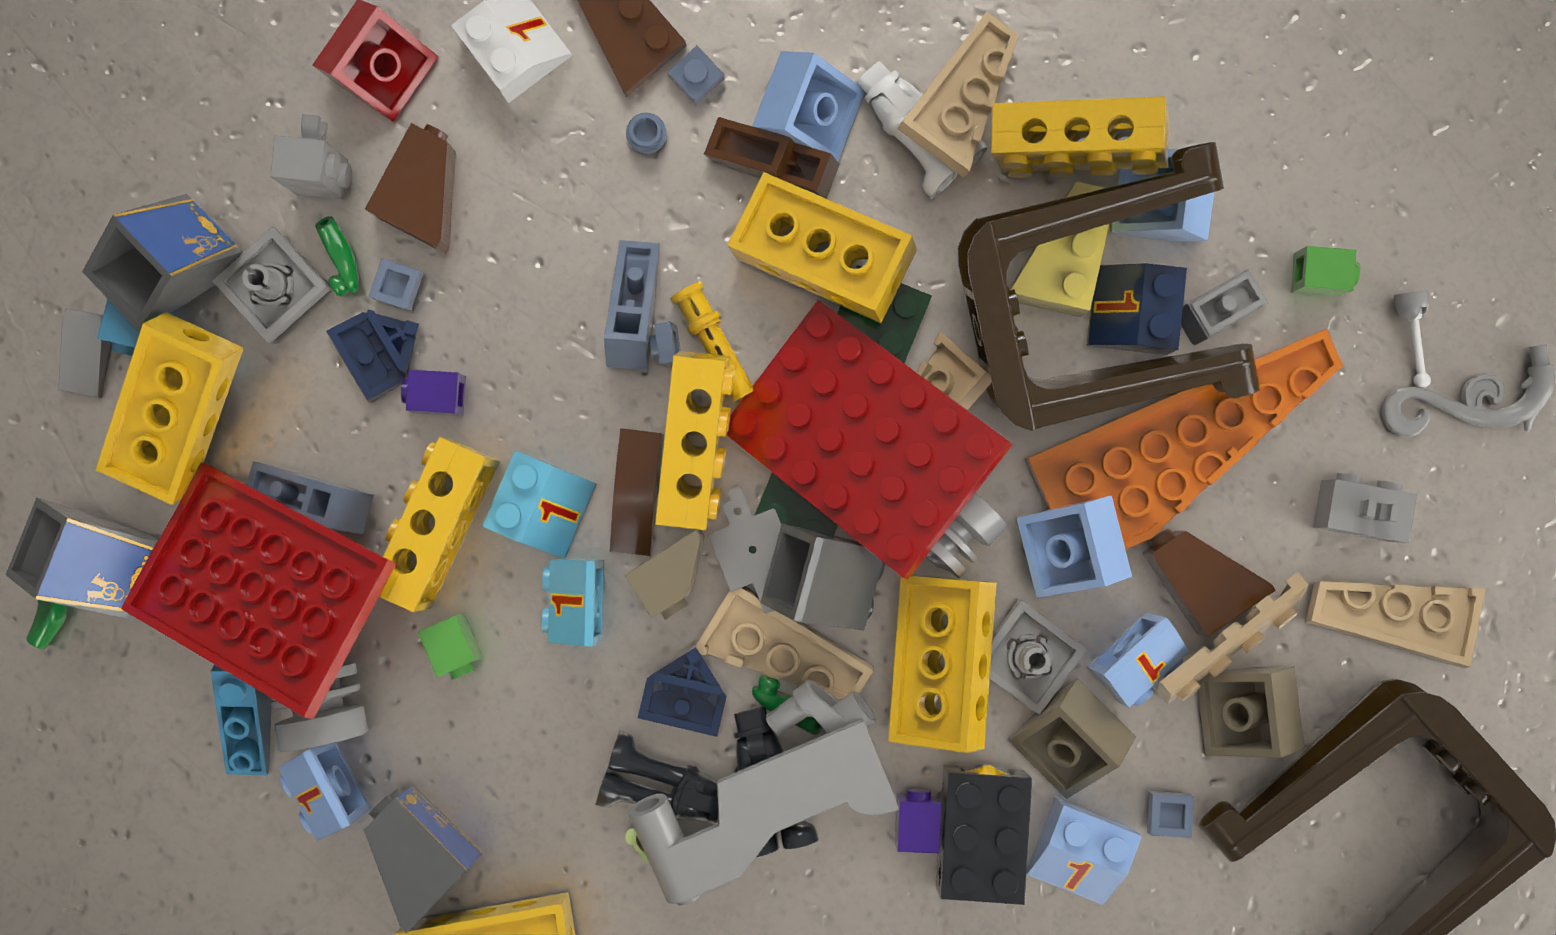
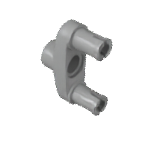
M810 680L795 688L792 692V697L766 714L767 723L778 736H782L807 716L814 717L827 733L860 719L864 720L866 727L876 722L872 709L858 692L853 691L838 701L829 692Z

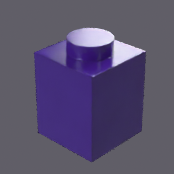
M409 369L408 379H404L401 385V401L406 404V411L416 414L464 416L466 376L458 372Z
M920 788L907 789V795L897 794L896 802L899 810H896L895 846L897 851L939 854L941 802L939 798L931 796V790Z

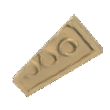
M986 11L898 127L900 132L963 178L970 171L974 160V153L981 141L985 130V123L993 108V103H995L999 85L1006 73L1019 34Z
M940 332L933 343L937 346V349L928 363L925 361L921 363L916 373L968 410L992 383L991 375L946 335Z
M1320 581L1313 585L1306 623L1460 668L1471 667L1486 588L1464 589L1444 586L1417 587L1396 584L1373 585L1372 583Z
M746 586L728 592L695 645L701 655H710L740 668L744 666L765 673V676L779 681L783 679L798 685L807 680L813 681L837 700H842L853 691L860 693L874 672V666L805 623L793 621L776 611L764 613L757 593Z

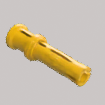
M698 281L674 294L670 300L672 304H678L689 324L687 327L689 334H692L693 337L698 336L707 354L721 355L717 349L719 347L724 356H729V366L736 367L733 391H731L732 400L736 402L753 392V388H751L753 385L719 326L721 322L719 311H713L702 291L704 284L702 281ZM692 300H693L695 306L697 307V309H698L700 315H698V313H697L695 307L693 306ZM708 330H710V332H711V334H712V336H713V338H714L713 340H712V338L710 337V335H709V333H708Z

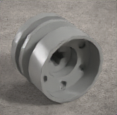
M975 493L927 554L926 558L936 567L942 568L960 579L967 570L955 556L960 553L971 563H975L978 560L968 541L974 538L981 544L990 546L1008 526L1000 515Z
M356 663L342 665L314 719L305 718L292 711V717L274 724L280 752H290L331 744L369 732L364 705H344L342 698L360 690L359 683L340 685L339 678L357 673ZM276 700L270 702L272 709H289Z

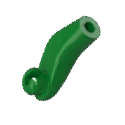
M332 216L325 217L315 224V228L329 257L339 272L337 275L329 278V285L337 296H344L349 291L354 294L360 286L355 256L335 219Z
M38 600L37 611L26 637L27 642L35 648L45 649L64 624L67 616V606Z
M765 675L759 678L758 686H753L752 695L755 700L770 712L792 697V695L778 691L780 688L779 680ZM809 716L796 724L799 728L813 735L819 734L823 729L814 717L811 718Z

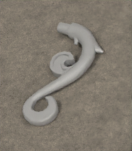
M1547 344L1529 347L1532 367L1528 368L1529 378L1521 384L1522 389H1527L1520 400L1507 408L1490 410L1482 405L1484 396L1489 399L1490 404L1497 405L1505 394L1504 384L1497 376L1483 374L1474 376L1465 382L1461 390L1462 403L1419 387L1395 389L1387 395L1382 403L1381 416L1383 423L1390 432L1397 436L1411 437L1418 435L1429 423L1431 412L1427 408H1422L1420 414L1414 420H1408L1402 416L1400 411L1401 403L1404 400L1417 398L1468 424L1488 428H1503L1523 422L1524 431L1528 432L1536 416L1551 397L1555 385V366L1549 362Z

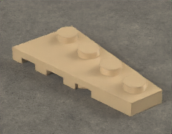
M1296 572L1285 581L1286 586L1278 599L1274 601L1269 595L1266 596L1245 617L1247 623L1243 626L1239 622L1231 624L1213 641L1215 647L1211 650L1206 646L1160 681L1157 693L1167 704L1176 697L1183 702L1201 687L1198 681L1208 673L1216 677L1225 671L1233 663L1230 657L1241 648L1245 653H1248L1266 638L1262 633L1273 624L1280 629L1298 614L1294 609L1309 586L1305 579Z

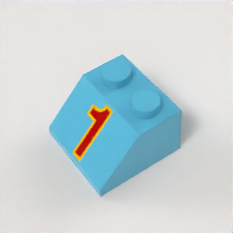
M515 450L482 527L519 543L565 558L597 484Z
M550 559V567H544L542 576L543 591L549 592V608H543L542 632L548 633V643L593 647L602 641L604 559Z

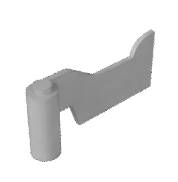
M860 719L717 780L719 823L692 835L684 837L665 794L651 795L638 801L629 809L628 815L666 901L671 904L685 906L696 901L701 894L741 877L773 834L846 802L854 811L866 815L886 814L899 810V807L863 719Z

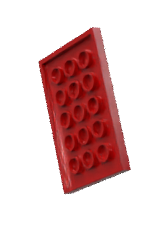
M817 300L751 387L753 392L744 396L732 412L729 430L726 434L906 580L914 573L1012 446L1007 439L819 300Z
M202 462L120 609L299 715L314 719L397 563Z

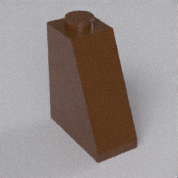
M411 123L365 210L375 218L446 254L450 246L456 151L446 141L448 135L429 124H426L424 129Z
M1168 528L1150 539L1148 542L1152 547L1142 553L1191 627L1199 635L1208 637L1276 591L1270 582L1187 531L1171 532Z

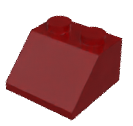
M357 0L312 66L348 93L394 122L438 58V55L378 6L363 0Z

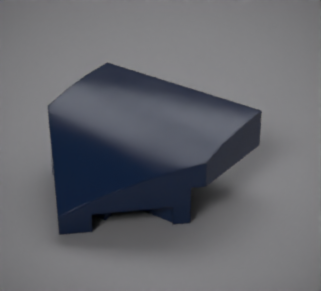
M368 309L367 313L362 312L326 331L368 403L402 385L403 380L406 378L419 323L376 314L375 311Z
M695 647L647 678L637 718L717 737L727 696Z

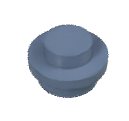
M640 113L629 121L626 128V137L630 146L635 151L642 154H651L658 151L664 145L667 131L664 122L657 115Z

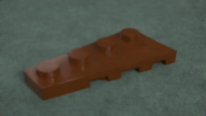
M577 0L626 97L687 46L684 38L650 0Z

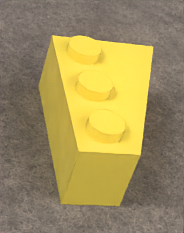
M1076 181L1064 198L1104 189V187ZM1109 224L1035 246L1009 290H1015L1018 302L1077 317H1082L1089 312Z

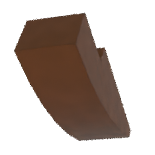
M721 117L717 118L704 152L706 157L760 179L763 172L826 199L840 165L829 152L794 143L788 136Z
M620 428L612 506L610 552L651 556L660 483L659 472L664 438L662 433Z

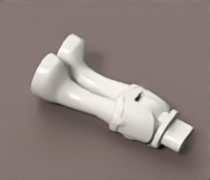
M879 61L860 76L857 84L867 94L865 100L872 104L876 115L883 124V130L889 136H895L921 163L925 170L922 187L929 198L933 199L941 194L955 180L958 174L898 130L903 119L923 93L919 92L901 77L899 78L900 74L897 70L890 72ZM980 141L976 148L971 167L980 160L988 149L983 141Z

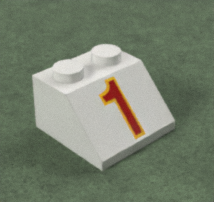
M484 0L451 25L461 42L508 103L572 56L571 52L531 0Z

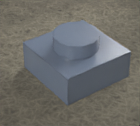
M697 45L667 72L668 77L695 105L725 79L724 73Z
M381 258L368 297L411 311L424 273Z
M671 321L655 323V335H650L652 356L654 359H659L660 365L666 368L672 367L673 355L680 351L677 325Z
M1149 791L1147 833L1151 836L1192 838L1194 796L1186 793Z

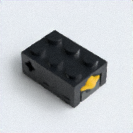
M943 765L940 850L937 858L936 890L940 899L1025 905L1032 778L1024 770H1010L1009 774L1006 769H996L991 765H982L980 767L962 766L961 770L958 766Z

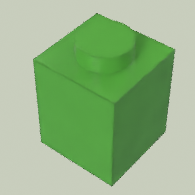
M1306 246L1295 252L1291 293L1339 297L1354 291V286L1358 284L1360 278V264L1356 262L1357 250Z
M464 613L452 616L418 631L436 677L449 673L452 680L474 671L472 662L483 658Z

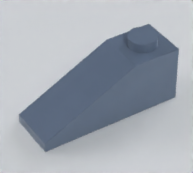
M619 241L604 333L606 367L647 370L650 353V335H652L660 243Z
M255 461L252 463L246 484L330 529L363 534L374 496L373 494Z

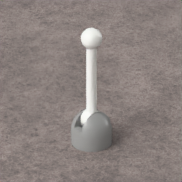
M1423 290L1394 295L1395 308L1398 314L1403 319L1409 320L1411 324L1417 371L1413 382L1416 387L1424 389L1430 385L1431 378L1425 373L1419 319L1425 316L1429 309V291Z

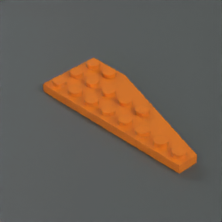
M1321 330L1255 359L1260 390L1256 393L1239 398H1231L1225 392L1217 391L1213 383L1184 390L1026 458L1047 509L1051 510L1112 495L1125 550L1152 539L1172 518L1191 504V501L1203 490L1217 481L1258 444L1264 435L1279 425L1304 399L1310 397L1343 367V363L1328 330Z

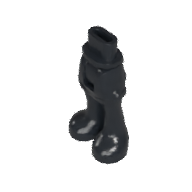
M765 707L734 714L738 731L734 732L733 735L734 739L739 738L736 741L737 766L734 772L784 752L776 733L773 732L767 723ZM805 820L780 830L783 849L800 848L819 840L815 826ZM777 833L773 834L756 857L768 855L780 848Z
M619 730L595 805L610 808L619 802L635 804L648 796L665 794L678 821L687 819L710 822L711 825L717 824L719 821L717 780L700 772L697 766H678L656 760L638 752L633 736ZM614 771L656 780L671 785L673 788L671 793L627 780Z

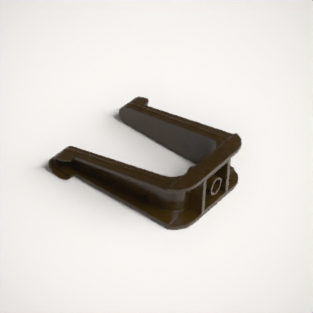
M1208 142L1176 150L1172 155L1173 172L976 218L964 230L958 245V267L979 364L991 375L992 383L986 388L990 400L1016 426L1034 431L1038 428L1213 383L1217 391L1225 392L1231 398L1243 397L1260 390L1252 344L1248 343L1050 378L1035 379L1029 377L1022 360L1023 356L1029 355L1027 340L1023 331L1018 332L1013 317L1020 314L1019 302L1015 290H1009L1007 286V270L1010 262L1018 253L1028 248L1224 189L1216 142Z
M1399 679L1379 681L1376 687L1239 812L1230 803L1221 801L1211 808L1199 822V828L1230 862L1238 861L1397 744L1410 737L1423 736L1427 742L1422 745V748L1438 764L1441 765L1443 763L1453 772L1450 776L1451 780L1468 796L1471 794L1479 801L1481 810L1479 823L1473 832L1370 935H1447L1538 863L1552 856L1556 844L1555 821L1547 807L1458 709L1442 697L1427 693L1416 684Z

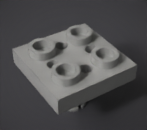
M271 227L212 280L265 341L270 343L331 290L328 284L279 230ZM287 267H292L293 274L290 277H285L283 273H290ZM290 295L291 303L287 306H284L282 303H287L289 300L287 297L284 296Z
M1019 599L993 634L990 679L1040 715L1088 649L1023 600ZM1040 634H1043L1046 640L1040 637L1039 641L1041 642V644L1035 642L1036 637ZM1009 639H1015L1018 644L1016 648V643L1014 641L1010 643V648H1007V642ZM1011 671H1013L1014 675L1019 678L1014 679L1011 675Z

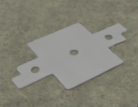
M738 486L728 490L731 501L722 504L730 526L710 533L708 536L730 591L753 583L761 602L781 523L774 508L752 516L743 491ZM735 508L741 509L740 515L734 514ZM750 546L756 547L754 554L749 552ZM761 604L764 613L767 614L769 612L774 611L771 608Z

